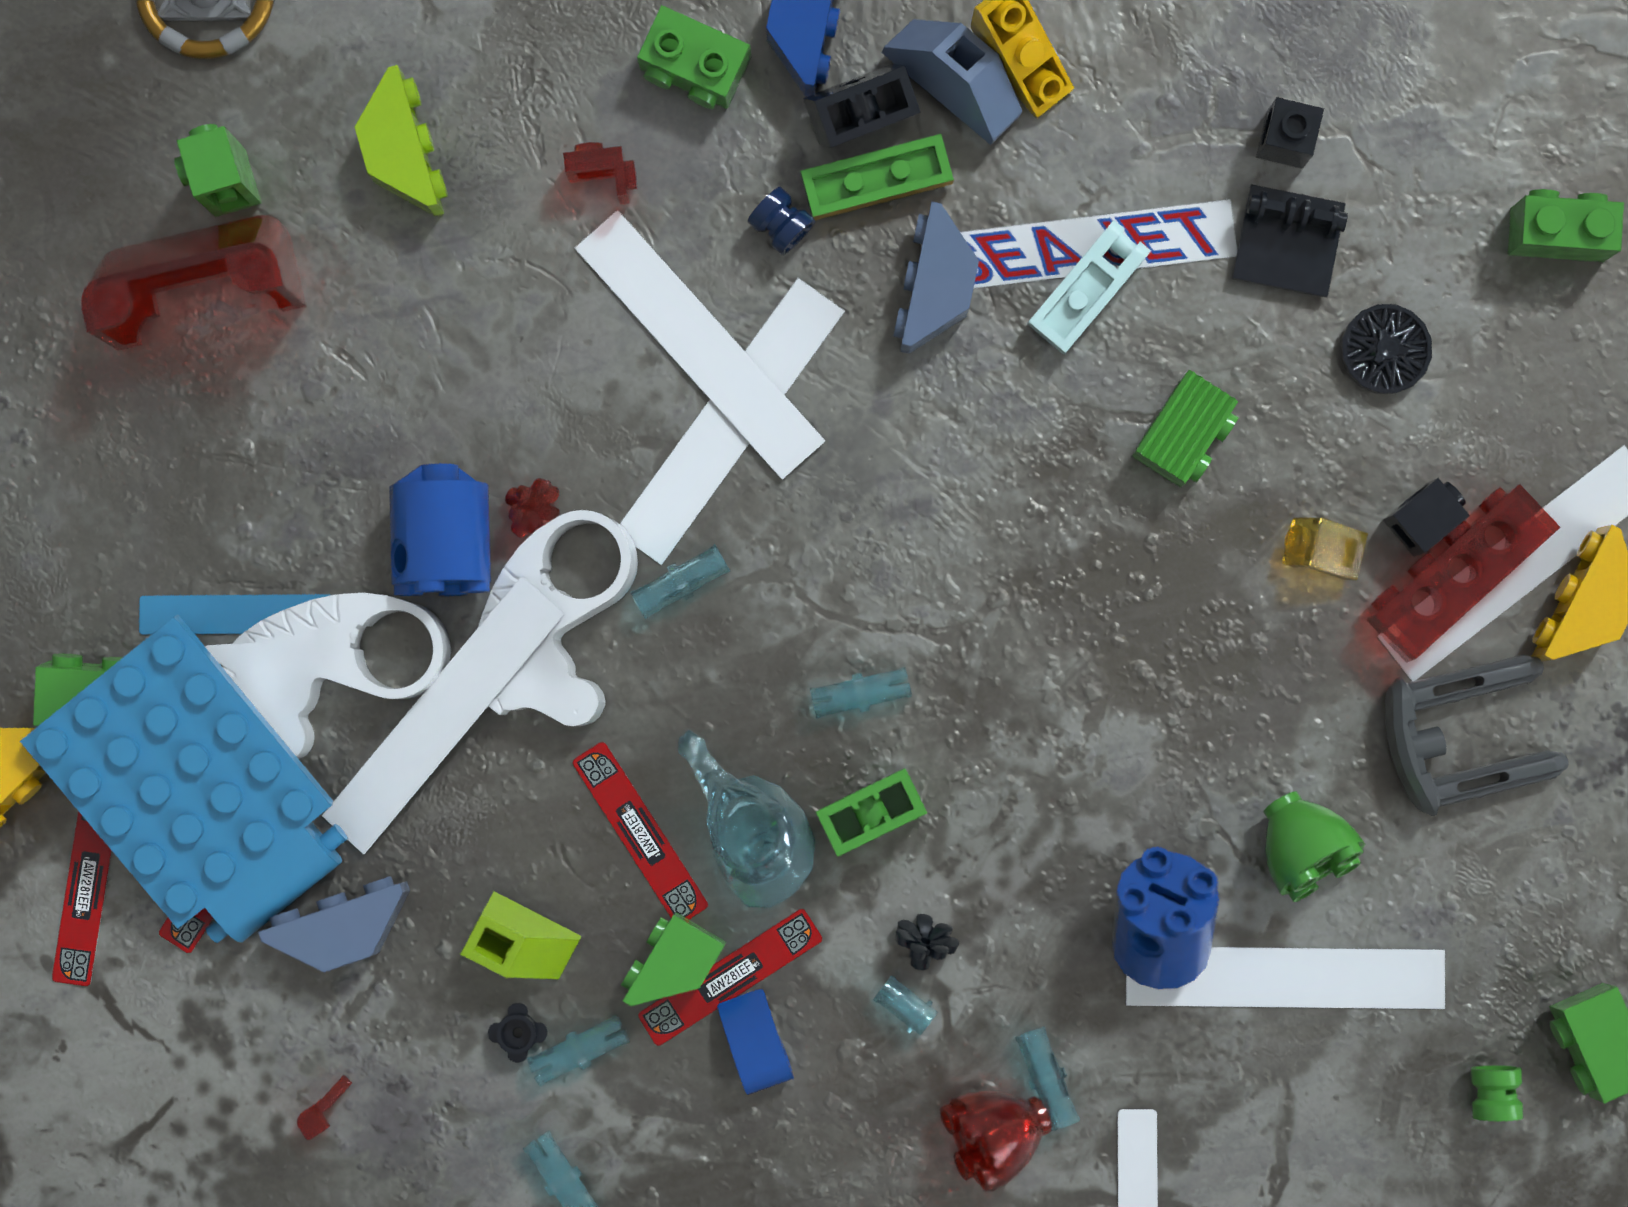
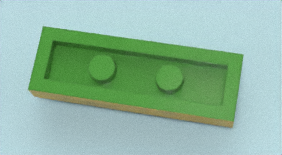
M941 134L801 170V178L809 208L815 220L952 185L954 181Z

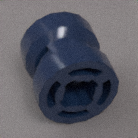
M777 187L759 203L747 221L757 232L769 230L768 236L772 238V246L781 255H785L806 236L815 224V219L806 210H798L795 207L790 208L791 196L782 187Z

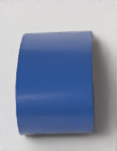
M757 989L719 1003L717 1006L746 1094L750 1095L794 1079L786 1050L778 1035L764 990Z

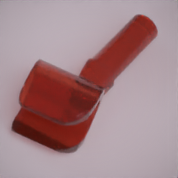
M345 1075L337 1081L322 1099L320 1098L317 1103L298 1116L297 1126L306 1140H311L330 1127L323 1112L329 1109L353 1083Z

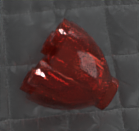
M979 1091L952 1098L949 1104L940 1108L943 1125L953 1135L958 1148L953 1157L959 1174L966 1181L974 1177L984 1191L994 1192L1015 1179L1030 1162L1042 1136L1051 1133L1052 1130L1049 1114L1042 1101L1036 1096L1024 1099L1004 1092Z

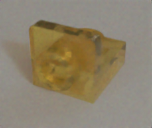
M1294 518L1285 537V552L1282 562L1284 565L1291 567L1310 568L1340 579L1357 581L1368 533L1324 518Z

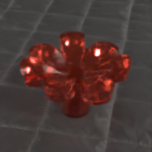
M538 478L531 487L520 485L518 488L513 487L507 492L505 502L511 506L509 510V519L513 521L511 531L517 537L523 538L527 533L532 535L537 529L544 526L543 520L550 522L559 516L560 510L550 505L559 497L558 487L551 485L549 480Z

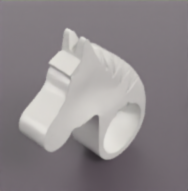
M576 510L564 513L540 527L517 548L502 569L490 592L479 626L521 575L563 611L565 615L490 703L489 707L497 714L507 715L510 710L532 708L567 726L588 725L595 722L601 716L605 708V696L602 690L594 682L577 677L574 661L562 646L561 638L567 631L618 602L632 586L637 573V551L631 536L619 523L594 511ZM578 525H602L616 539L621 554L620 569L612 585L603 593L587 599H576L564 591L557 590L551 582L549 572L552 571V553L560 537Z
M370 593L337 594L309 600L261 620L241 634L232 644L205 646L217 662L223 665V669L298 759L305 757L313 747L314 730L308 720V715L318 702L321 686L325 679L382 698L409 699L422 695L434 683L449 663L451 655V645L447 630L433 612L421 605L406 600ZM408 612L420 619L427 627L432 638L433 655L429 668L418 681L407 687L394 689L380 683L370 673L365 662L364 650L360 649V642L367 626L372 627L379 619L388 614Z

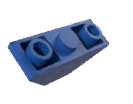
M771 0L766 25L767 42L804 96L813 95L816 92L817 83L826 85L831 56L823 54L826 36L832 38L836 36L840 9L832 7L833 0Z

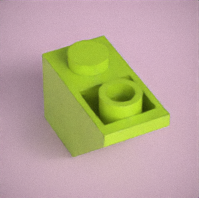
M494 891L460 955L506 978L559 979L579 943L581 935Z

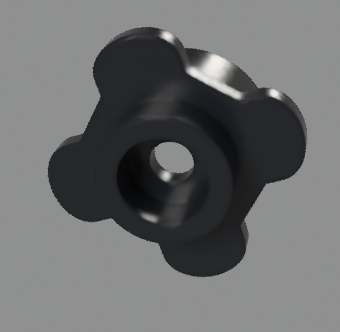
M523 1003L510 1005L508 1015L500 1023H493L488 1030L489 1039L493 1043H498L504 1051L508 1052L509 1060L515 1063L526 1060L528 1050L535 1043L543 1042L548 1034L546 1025L536 1022L528 1014V1008ZM515 1028L522 1030L521 1037L514 1036L513 1031Z

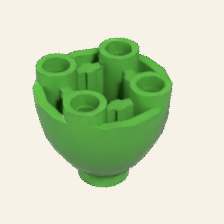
M1297 791L1280 797L1263 811L1269 820L1265 844L1267 865L1281 895L1288 894L1293 902H1298L1314 893L1319 888L1316 882L1333 873L1336 878H1339L1353 871L1361 864L1358 857L1364 852L1362 849L1365 846V842L1357 831L1332 810L1319 804L1302 800Z

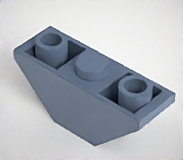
M913 19L884 46L881 52L894 64L905 66L908 76L990 145L1022 113L999 54L962 23Z
M932 201L929 216L923 214L918 216L913 243L922 244L919 263L909 261L903 290L913 291L909 310L899 308L893 337L903 339L900 352L909 354L967 317L979 264L978 258L943 205Z
M389 876L363 885L366 894L364 896L347 901L345 892L319 900L316 902L319 911L301 917L297 908L270 917L272 927L258 932L260 940L322 972L380 953L410 892L408 882L394 885L392 877Z

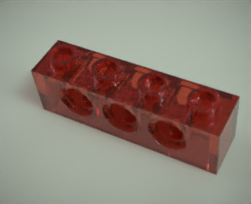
M1521 484L1507 492L1501 486L1479 504V508L1484 513L1471 525L1464 520L1443 538L1448 546L1435 558L1428 551L1407 570L1412 578L1402 588L1398 590L1392 584L1371 603L1376 611L1366 620L1406 663L1418 658L1560 528ZM1487 526H1496L1504 533L1505 545L1502 550L1493 549L1487 544L1485 540ZM1452 558L1462 559L1468 565L1470 575L1466 583L1457 582L1451 577L1448 567ZM1417 590L1425 591L1432 597L1434 609L1430 616L1421 615L1414 609L1412 598Z

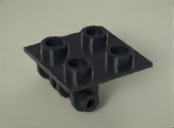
M1251 184L1232 279L1327 298L1340 232H1344L1347 224L1348 213L1344 212L1346 203Z

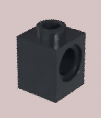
M1276 97L1266 112L1256 158L1303 169L1314 155L1324 108Z
M1436 478L1426 483L1385 517L1383 521L1415 557L1426 553L1470 515L1463 508L1466 501L1459 490L1451 483L1445 482L1443 484L1439 478Z

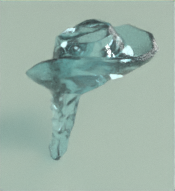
M688 730L684 736L679 738L678 753L692 766L695 778L708 799L706 822L712 842L713 856L727 885L747 907L770 908L783 902L796 893L813 868L815 837L804 811L780 786L754 775L737 779L731 773L724 771L708 752L704 739Z

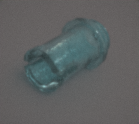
M891 975L873 1001L881 1004L908 1025L907 1032L911 1033L914 1030L921 1036L938 1011L931 1007L933 1001L929 999L926 1003L896 980V977Z

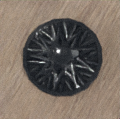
M1377 304L1361 311L1347 325L1341 339V360L1347 374L1361 388L1376 394H1396L1411 388L1426 374L1432 359V339L1425 323L1413 311L1396 304Z

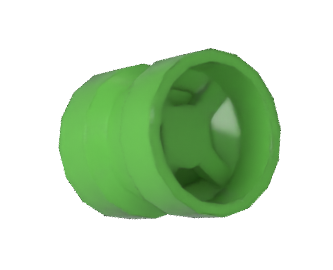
M1505 1065L1471 1067V1083L1478 1089L1477 1098L1472 1102V1118L1483 1121L1522 1120L1523 1103L1518 1099L1516 1089L1522 1084V1068Z

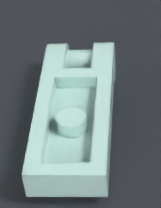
M1115 220L1107 227L1027 323L1063 355L1151 252L1143 243L1139 242L1136 245L1122 233L1125 228ZM1109 248L1124 259L1117 269L1102 257Z

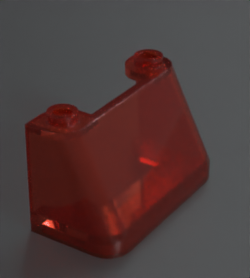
M257 215L114 249L100 260L81 296V309L86 331L118 351L141 346L139 334L142 326L150 318L160 317L155 293L230 276L232 281L243 291L253 294L265 293L275 299L282 312L307 307L290 234L278 219L269 215Z

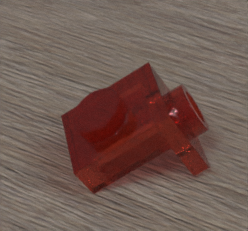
M588 142L574 146L573 152L563 153L565 172L570 183L615 178L620 205L630 204L629 190L637 189L634 160L625 161L622 146L603 148L602 143Z

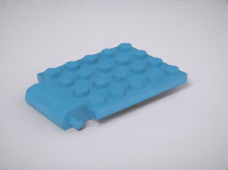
M179 615L171 618L20 740L21 744L177 929L205 908L215 919L205 928L208 936L214 942L219 943L229 935L235 941L242 943L270 921V917L276 916L342 863V858L335 849L348 839L345 832L340 826L335 824L322 834L312 822L332 806L333 800Z

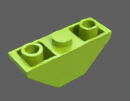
M394 65L387 68L355 125L366 170L378 186L433 216L444 214L440 199L448 197L440 169L432 171L427 153L433 152L435 149L427 123L419 125L414 107L422 105L418 88L413 77L406 79L399 66Z

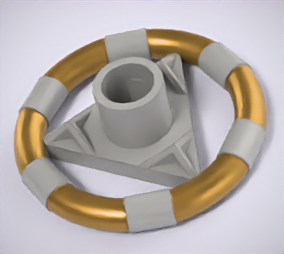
M135 0L145 27L161 45L179 55L198 59H211L231 55L250 44L267 23L275 0H255L256 2L251 12L245 0H165L157 12L154 4L155 0ZM163 20L245 22L219 39L196 41L168 27Z

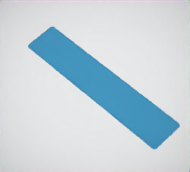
M331 595L141 596L139 598L140 634H153L171 618L179 615L194 634H243L261 620L282 610L309 600Z

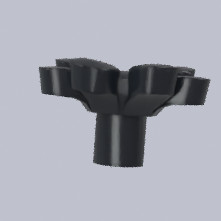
M918 914L916 925L909 920L899 921L896 930V943L899 946L910 949L911 966L922 971L930 967L931 958L936 960L945 959L947 954H954L959 945V941L956 938L950 937L953 931L951 925L939 923L932 927L933 919L927 914Z

